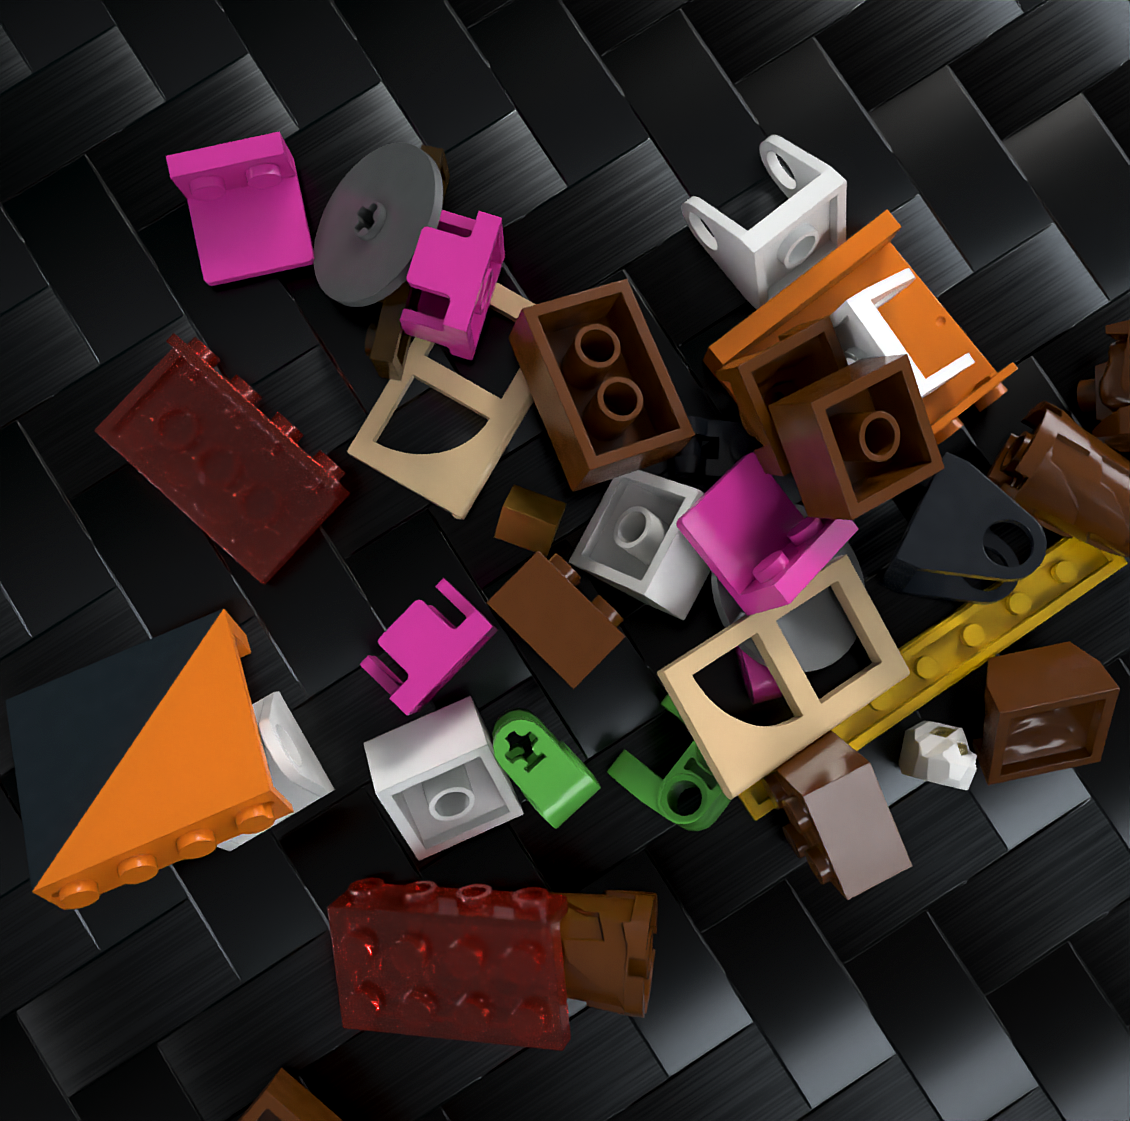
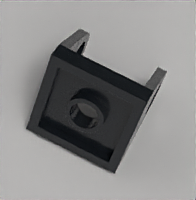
M946 452L942 458L945 468L932 475L925 487L879 585L903 595L981 605L993 604L1008 596L1017 585L1018 580L1026 578L1040 566L1046 554V536L1041 525L1033 516L969 461ZM1006 522L1015 524L1024 530L1031 544L1030 555L1026 562L1019 565L1014 551L989 529L990 526ZM984 550L991 551L1002 560L1004 566L994 563ZM963 577L1001 581L1003 583L997 589L982 591L971 587Z

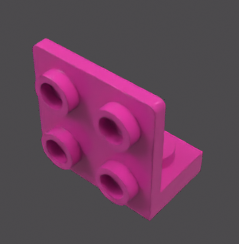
M280 131L166 156L170 178L188 201L203 279L209 286L285 271L314 263V250L294 158Z
M749 453L737 461L676 521L677 528L747 616L789 605L859 529L853 520L804 518L772 475L765 474L754 453Z

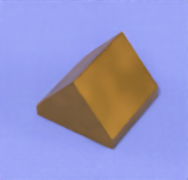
M514 484L503 504L494 537L535 553L540 551L547 557L567 504Z

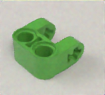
M667 694L660 704L684 723L669 694ZM695 741L691 743L664 779L625 749L607 771L612 778L641 802L688 831H701L710 827L731 802L722 792ZM691 787L699 788L702 794L699 809L691 815L681 816L677 809V800L680 794L685 789Z
M520 707L511 708L501 713L494 722L492 736L494 755L497 762L520 787L522 793L532 806L555 829L562 825L601 788L595 776L562 740L559 741L530 710ZM515 731L520 736L528 733L529 739L532 742V749L523 756L522 754L525 753V750L520 744L516 743L510 747L507 739L509 733Z

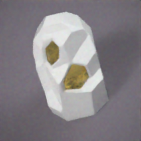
M922 721L905 730L899 767L904 775L968 790L977 770L975 765L977 755L969 750L963 728L932 721Z

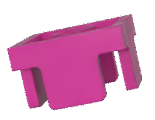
M442 210L437 229L427 226L421 230L407 274V282L409 286L422 290L417 305L418 312L405 308L402 311L400 322L407 335L446 346L450 349L452 355L473 360L505 258L501 217L478 211L477 218L474 220Z
M444 578L435 587L466 616V619L458 628L434 606L427 605L422 600H416L378 639L379 645L408 673V679L403 683L376 656L368 655L360 663L361 667L391 695L389 699L406 715L420 712L498 631L482 613Z

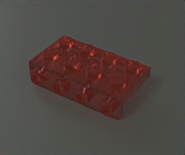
M173 333L166 340L173 347L169 353L94 431L260 583L266 584L350 494L338 482L346 473L321 450L311 458L296 443L304 435L279 412L271 420L268 419L255 407L262 397L237 374L228 382L213 368L221 360L194 336L186 344Z
M365 878L350 884L349 889L327 907L343 1028L563 1051L569 1042L571 1033L559 924L568 912L566 896L549 894L546 889L540 887H529L516 892L492 891V888L485 884H472L458 889L437 887V884L431 881H417L407 885L384 884V881L379 878Z

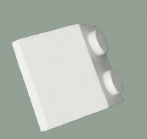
M641 470L613 478L569 563L647 605L685 620L711 569L677 528L676 521L704 493L699 489Z
M471 696L363 743L375 793L419 861L524 814L508 774L500 767L495 758L493 739Z

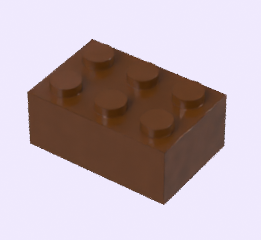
M627 279L522 308L508 339L572 492L672 459L695 436Z

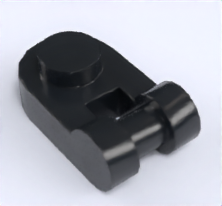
M687 416L695 436L679 451V456L673 458L672 475L683 478L719 480L743 456L753 453L754 450L763 445L756 437L746 432L742 422L708 420L701 417ZM702 440L717 441L716 459L701 457Z

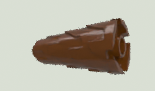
M1047 401L1040 402L1021 421V423L1032 428V432L1024 431L1019 436L1012 433L997 455L986 477L1033 516L1042 527L1070 539L1075 537L1108 553L1130 558V461L1080 427L1064 410Z
M605 890L602 894L549 892V898L492 895L491 899L445 900L439 910L431 909L425 928L426 945L434 946V953L437 958L474 967L482 975L537 986V992L585 1001L587 1006L625 1016L645 1018L650 998L655 959L653 934H657V893Z

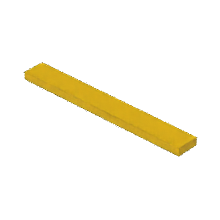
M1065 536L1060 537L1047 546L1045 557L1040 566L1026 578L1018 580L1013 591L1004 599L987 605L964 603L900 647L898 650L909 668V676L834 727L831 731L858 751L987 662L989 658L1003 651L1123 568L1128 562L1123 556L1100 550L1075 537L1072 539ZM996 581L983 591L997 589L1003 582ZM761 779L737 795L755 821L776 808L768 797Z

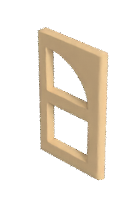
M496 283L489 308L516 322L522 308L536 304ZM415 337L408 350L402 380H389L347 453L450 512L454 518L464 520L534 399L521 368H519L502 399L428 358L427 356L435 343ZM414 378L488 420L486 425L472 439L456 448L440 453L410 454L395 451L376 443Z
M845 554L829 561L789 605L743 616L657 671V674L722 792L728 799L732 800L909 676L910 671L849 557ZM831 586L872 663L818 699L776 620ZM751 637L794 717L780 724L765 727L742 722L716 706L698 686L692 675Z

